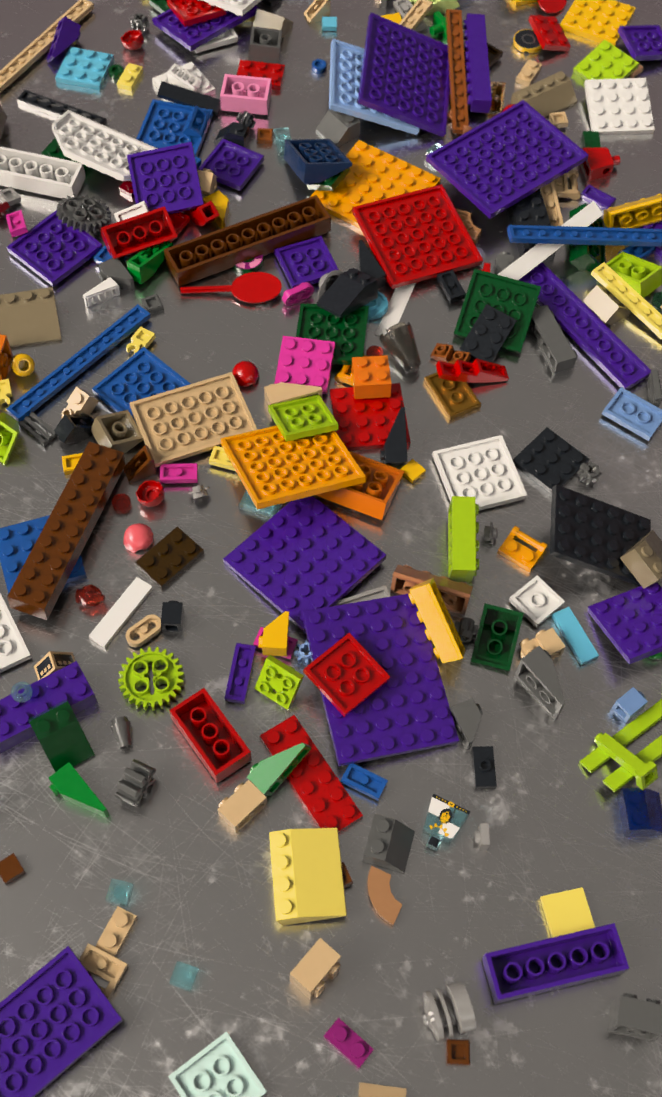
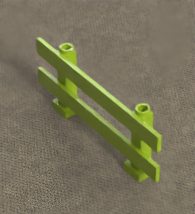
M662 699L612 737L607 733L601 732L597 734L594 742L598 745V748L579 761L590 773L594 772L611 758L621 765V767L603 780V783L613 792H617L634 777H636V785L642 790L658 779L657 765L654 762L662 756V735L636 755L625 747L662 719Z

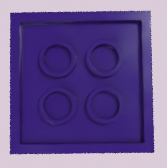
M659 25L619 26L618 33L634 60H662V29Z
M222 139L198 170H212L217 177V182L241 191L263 163L264 155Z
M322 236L275 249V256L291 288L303 282H309L311 285L319 283L324 274L330 273L333 270H339Z

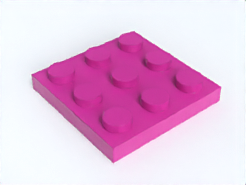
M283 336L274 384L283 382L318 386L322 388V394H327L336 346L335 342Z

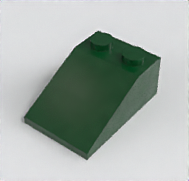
M485 603L471 662L510 671L524 613Z
M67 700L28 719L55 772L68 762L75 766L95 755Z

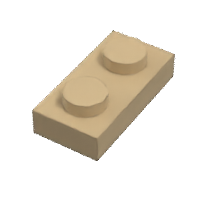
M528 59L516 77V83L524 86L531 85L540 72L542 64Z
M117 906L95 947L116 958L138 917Z

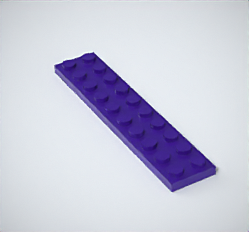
M543 262L519 279V281L541 286L537 304L540 307L544 305L549 307L561 328L619 387L628 390L649 377L651 370Z

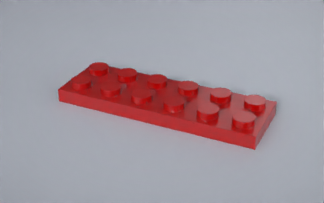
M295 715L260 735V740L271 756L301 743L312 747L286 779L319 828H338L339 834L363 818L362 813Z

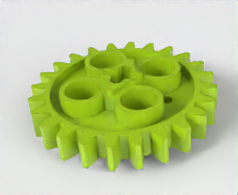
M148 647L147 652H144L141 648L139 655L133 652V659L126 658L128 665H121L124 671L118 672L121 677L118 679V683L121 685L119 687L120 691L124 692V699L129 698L128 702L130 705L135 702L137 709L143 705L144 711L148 709V706H151L152 710L155 711L156 705L163 709L164 702L171 705L170 698L177 700L175 692H182L179 686H184V680L182 679L185 678L184 672H181L183 671V666L179 665L178 658L174 659L173 653L167 656V649L160 652L159 647H156L155 651ZM150 662L152 663V672H153V675H154V677H153L154 694H153V695L150 694V693H151V685H150V682H149V680H150L149 663H150ZM159 666H165V669L161 671L156 670ZM139 668H145L141 673L136 672ZM161 684L167 685L164 689H158V686ZM142 686L147 687V688H146L144 691H142V692L137 691V689H138L139 687H142Z

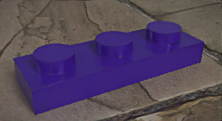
M236 643L224 698L225 701L245 704L256 646Z

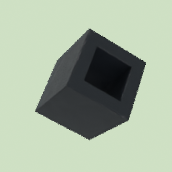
M174 600L163 602L161 615L162 631L182 632L184 619L183 602Z

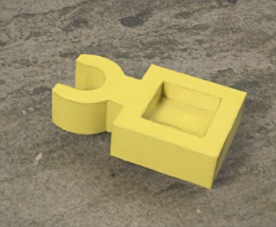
M140 326L131 337V343L126 346L127 352L129 353L132 349H135V354L143 347L147 349L156 338L155 333Z
M9 379L0 380V410H2L1 405L7 403L9 407L11 405L9 398L13 397Z

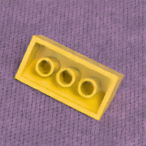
M662 194L605 209L603 221L606 228H638L662 221Z
M434 578L411 587V593L408 594L410 601L413 605L416 604L419 610L417 611V616L420 622H424L427 628L425 634L428 640L433 641L435 646L433 651L436 658L441 659L442 663L462 659L466 649Z

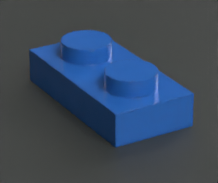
M349 764L341 778V783L379 801L388 780L356 764Z

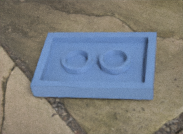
M620 387L602 412V415L647 441L651 439L662 424V410L622 387Z

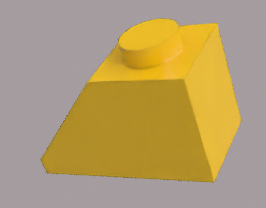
M218 190L203 198L204 203L213 202L220 214L213 221L222 229L227 224L230 202L228 197Z
M285 611L263 629V636H259V648H262L263 655L287 656L288 611Z

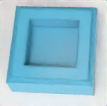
M322 16V31H337V17Z

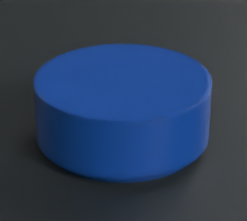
M316 59L312 62V71L314 73L322 74L326 72V61Z

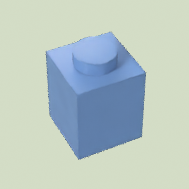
M632 687L616 700L612 709L627 723L644 709L648 701L642 692Z

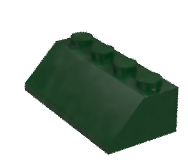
M585 203L571 210L569 212L570 218L576 215L588 204ZM599 217L588 227L605 228L603 219ZM569 244V261L579 271L592 272L603 262L606 263L605 245Z

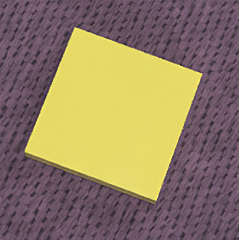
M583 887L540 897L551 938L595 928Z

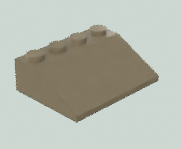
M53 287L0 295V334L7 336L10 348L62 341L57 301Z

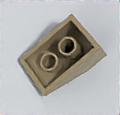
M652 530L620 557L643 588L662 578V541Z

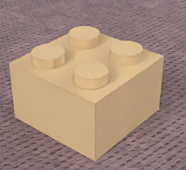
M319 938L291 971L290 982L309 1000L314 996L318 998L326 988V981L329 978L333 980L341 970V956L324 940Z

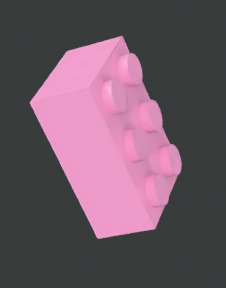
M225 74L220 94L221 111L243 113L245 110L251 114L267 115L272 94L271 78Z

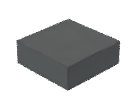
M157 294L141 299L144 309L150 314L164 310Z

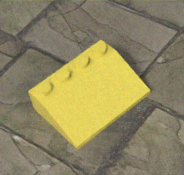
M338 828L287 829L269 832L276 921L284 926L347 916Z

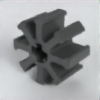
M134 759L131 762L130 768L126 767L123 774L125 777L118 782L116 787L118 791L115 793V797L137 807L140 804L141 798H145L148 794L147 787L153 784L155 779L153 775L156 773V769Z

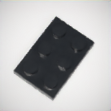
M486 304L461 345L460 351L469 352L471 357L493 363L516 325L517 320Z

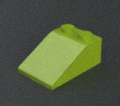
M621 252L606 263L643 298L662 285V266Z

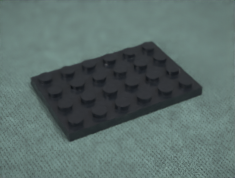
M557 484L553 486L550 555L640 587V583L620 557L651 531V520Z

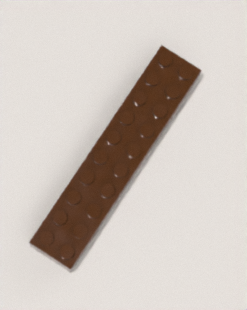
M314 195L164 249L165 262L180 287L232 268L234 265L254 257L273 253L277 248L330 232L331 216L318 196Z
M89 441L7 596L10 608L48 620L125 467L124 452Z

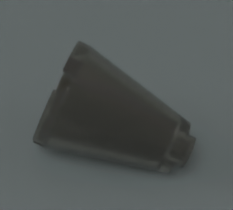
M404 322L395 324L386 330L387 334L384 336L383 334L380 335L379 340L406 372L413 373L419 370L421 360L410 322L407 325Z

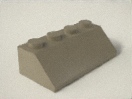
M560 71L512 93L510 103L517 104L524 100L544 118H548L549 113L560 112L577 104V98L571 79Z

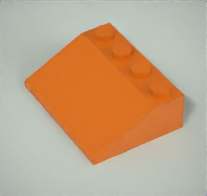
M349 451L365 474L366 482L316 496L383 520L398 489L404 471Z

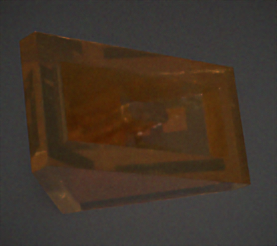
M490 81L492 102L487 114L498 115L504 109L506 82Z

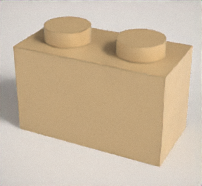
M250 780L245 784H239L234 790L235 793L230 798H224L218 805L219 816L236 833L267 804V797Z

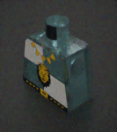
M433 794L423 832L430 835L426 846L430 849L438 850L441 841L450 845L466 823L470 811Z

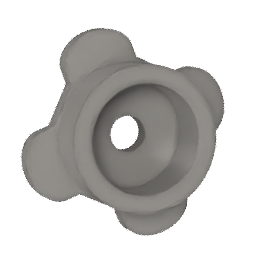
M203 484L192 487L193 491L188 492V495L192 494L194 499L208 495L206 489L210 487H203Z
M490 522V526H485L484 538L485 541H491V545H494V539L498 537V530L493 527V522Z

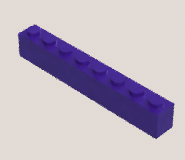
M467 13L466 20H463L462 23L463 29H465L463 32V40H465L464 50H466L464 57L465 61H467L465 72H468L466 74V83H468L467 94H469L467 104L470 105V112L489 113L492 97L485 15Z

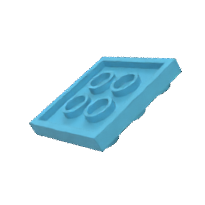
M70 47L55 76L56 82L100 90L109 72V67L114 61V55Z

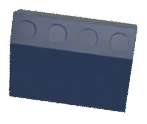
M331 139L285 140L284 160L306 185L320 183L352 166V162Z

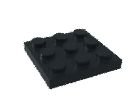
M547 427L513 459L516 468L552 495L553 486L557 484L564 487L577 475L580 466L583 463L587 465L590 459Z

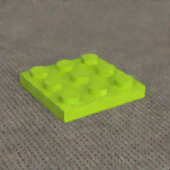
M604 39L573 68V72L583 80L625 79L639 67V62Z
M320 395L268 405V412L285 441H294L338 430L337 421Z

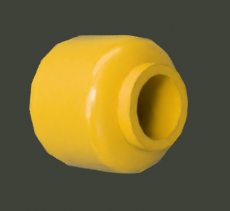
M18 353L11 358L10 368L14 374L26 377L34 371L35 362L31 356Z

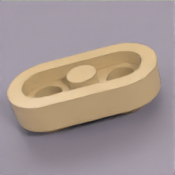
M153 614L144 617L127 630L125 635L127 643L132 647H140L161 632V619ZM151 625H155V626H156V627L153 628V629L149 628ZM136 636L140 637L138 640H133Z

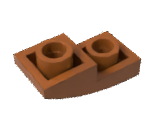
M441 343L436 344L430 355L436 361L440 360L452 364L457 360L469 362L471 359L469 352L456 351L453 345Z

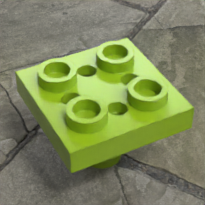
M269 655L265 660L254 689L288 710L294 702L304 675Z

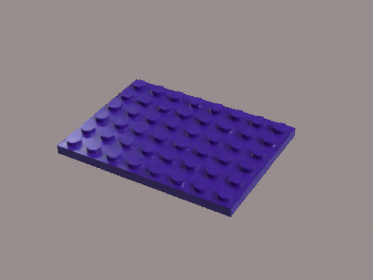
M371 12L368 17L358 103L444 137L447 127L450 89L447 44Z
M522 100L426 155V161L491 219L588 160L589 155L527 102Z
M408 594L302 611V618L313 661L350 633L390 676L389 681L345 717L321 692L338 767L457 744L459 742L432 643L425 634L427 628L424 622H420L417 616V611L419 610L416 604L413 605Z

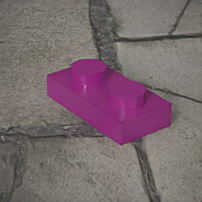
M339 1017L323 1036L358 1069L374 1050Z

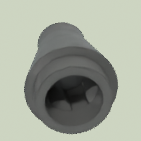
M127 716L111 720L112 725L110 727L120 749L132 746L131 721H128Z

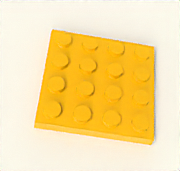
M575 0L560 26L563 31L598 43L605 39L616 46L621 37L618 33L619 26L628 25L636 8L616 0Z

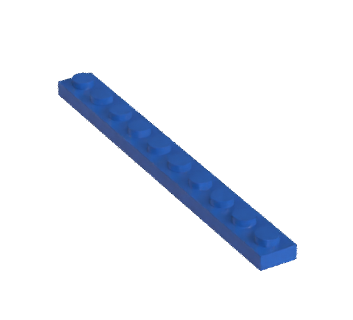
M508 225L507 227L510 243L662 247V229Z
M137 304L6 408L7 412L18 422L23 421L26 416L28 417L31 412L37 410L151 318L150 313Z

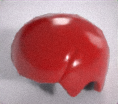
M140 29L129 30L121 37V42L126 49L135 51L142 47L144 36Z
M241 361L232 370L235 380L240 387L254 385L258 377H260L256 365L250 361Z
M149 480L139 485L136 496L143 506L149 508L156 507L163 501L165 491L159 481Z

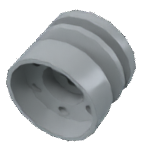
M462 981L446 985L447 997L443 996L439 988L434 989L435 1000L431 991L428 990L423 993L426 1019L438 1042L444 1040V1030L448 1038L453 1037V1025L456 1026L461 1035L476 1030L474 1010Z

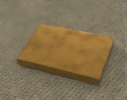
M438 372L424 377L425 384L449 420L481 407L480 401L467 382L440 379Z

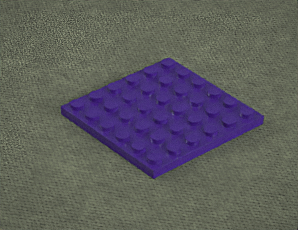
M314 496L290 501L223 558V561L281 613L288 611L289 620L305 633L302 611L334 606L386 560V554Z

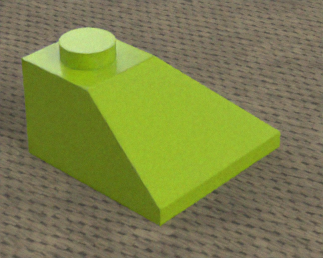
M5 412L0 413V462L3 464H7L20 433L18 421Z

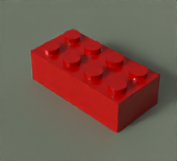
M205 688L169 710L172 721L216 783H219L252 760L251 751Z

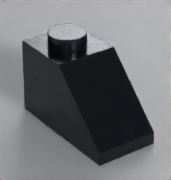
M237 122L229 124L219 131L214 141L215 144H219L222 139L246 148L250 140L249 125Z
M65 414L54 431L61 442L77 444L93 435L91 428L94 419L90 416Z

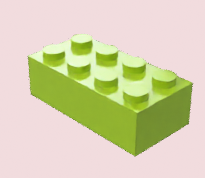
M452 496L448 509V578L456 582L471 583L473 577L477 575V570H479V559L476 558L479 551V540H476V535L479 532V522H476L479 504H475V497Z

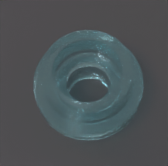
M18 682L11 689V696L17 702L28 701L33 693L32 687L27 682ZM20 689H25L23 693H18Z

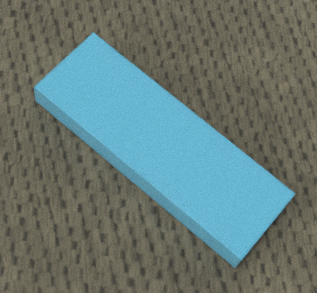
M570 607L551 615L580 666L599 657V654Z

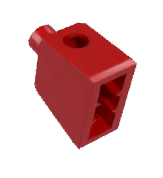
M606 147L582 148L589 155L588 160L581 164L588 182L610 176L613 167L620 165V156H611L609 149Z

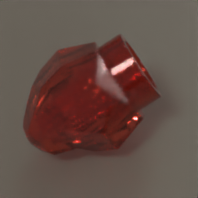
M90 584L77 589L75 600L77 604H81L85 609L103 603L105 595L102 594L98 587Z

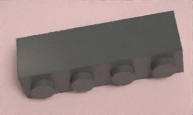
M547 305L535 308L529 328L554 373L574 368L577 360L576 351L571 348L569 339L565 337L561 325L555 320L554 313L550 311Z

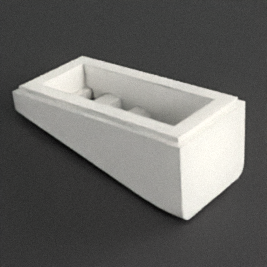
M174 63L167 71L168 82L185 89L196 91L202 84L201 79L178 64Z
M109 277L83 294L85 306L89 308L118 297L120 295L119 286Z

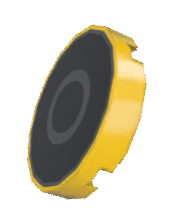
M523 29L515 33L513 45L520 52L535 53L542 48L532 29Z

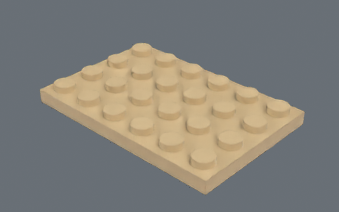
M232 372L129 402L144 443L149 447L154 459L155 468L162 464H168L213 450L214 446L222 447L221 438L258 430Z

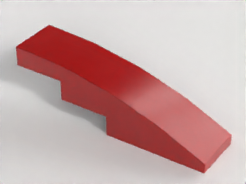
M475 359L473 363L457 360L454 364L439 360L436 364L440 379L469 383L503 382L509 379L504 365Z

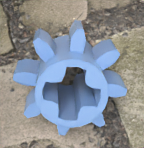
M306 640L302 645L297 644L298 651H294V657H298L297 664L302 663L307 667L308 664L313 662L309 643Z

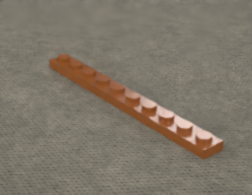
M447 9L446 29L452 133L463 134L464 125L469 126L462 10Z

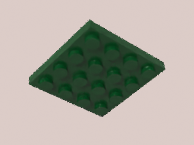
M474 269L455 327L454 336L466 339L485 305L488 304L517 320L516 325L501 349L521 354L541 286Z
M301 304L296 337L335 342L336 346L332 364L352 365V357H364L369 306H362L339 318L317 306V304Z

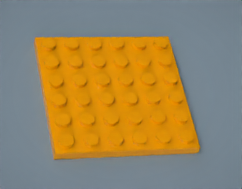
M358 140L345 155L352 162L348 175L334 191L315 190L310 197L317 195L330 215L361 229L352 213L353 207L437 186L441 183V178Z
M276 425L221 438V445L257 509L366 482L365 474L335 431L304 437L294 441H285Z

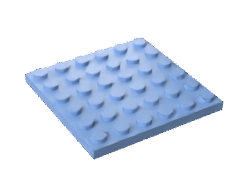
M332 39L329 109L417 135L420 128L358 103L364 48Z

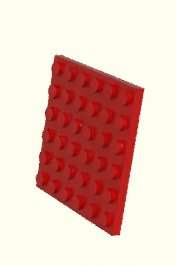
M442 184L352 208V213L377 262L385 272L386 280L391 289L437 277V274L453 270L456 272L483 263L478 249Z

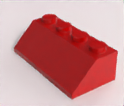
M165 206L101 227V236L114 260L178 238Z

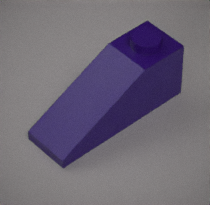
M66 16L59 21L46 62H51L75 40L77 41L80 38L81 32L79 31L81 25Z

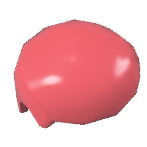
M143 523L133 524L125 531L123 543L126 549L133 553H136L138 550L146 551L153 543L154 534L151 528Z

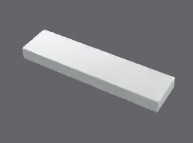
M136 577L90 633L89 639L106 648L151 593L153 587Z

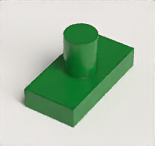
M439 11L434 12L433 26L429 29L430 34L434 36L440 33L447 40L446 18Z

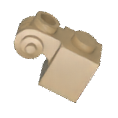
M198 170L202 195L208 196L217 189V177L212 170Z
M75 387L67 400L68 406L62 411L61 418L65 414L80 415L82 412L91 415L99 399L86 390Z
M553 627L547 631L545 629L539 631L532 640L525 638L519 643L521 659L540 646L543 650L548 651L553 660L561 656L566 647Z

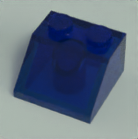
M622 788L617 795L624 837L662 835V805L659 793L647 788L644 790L640 788Z

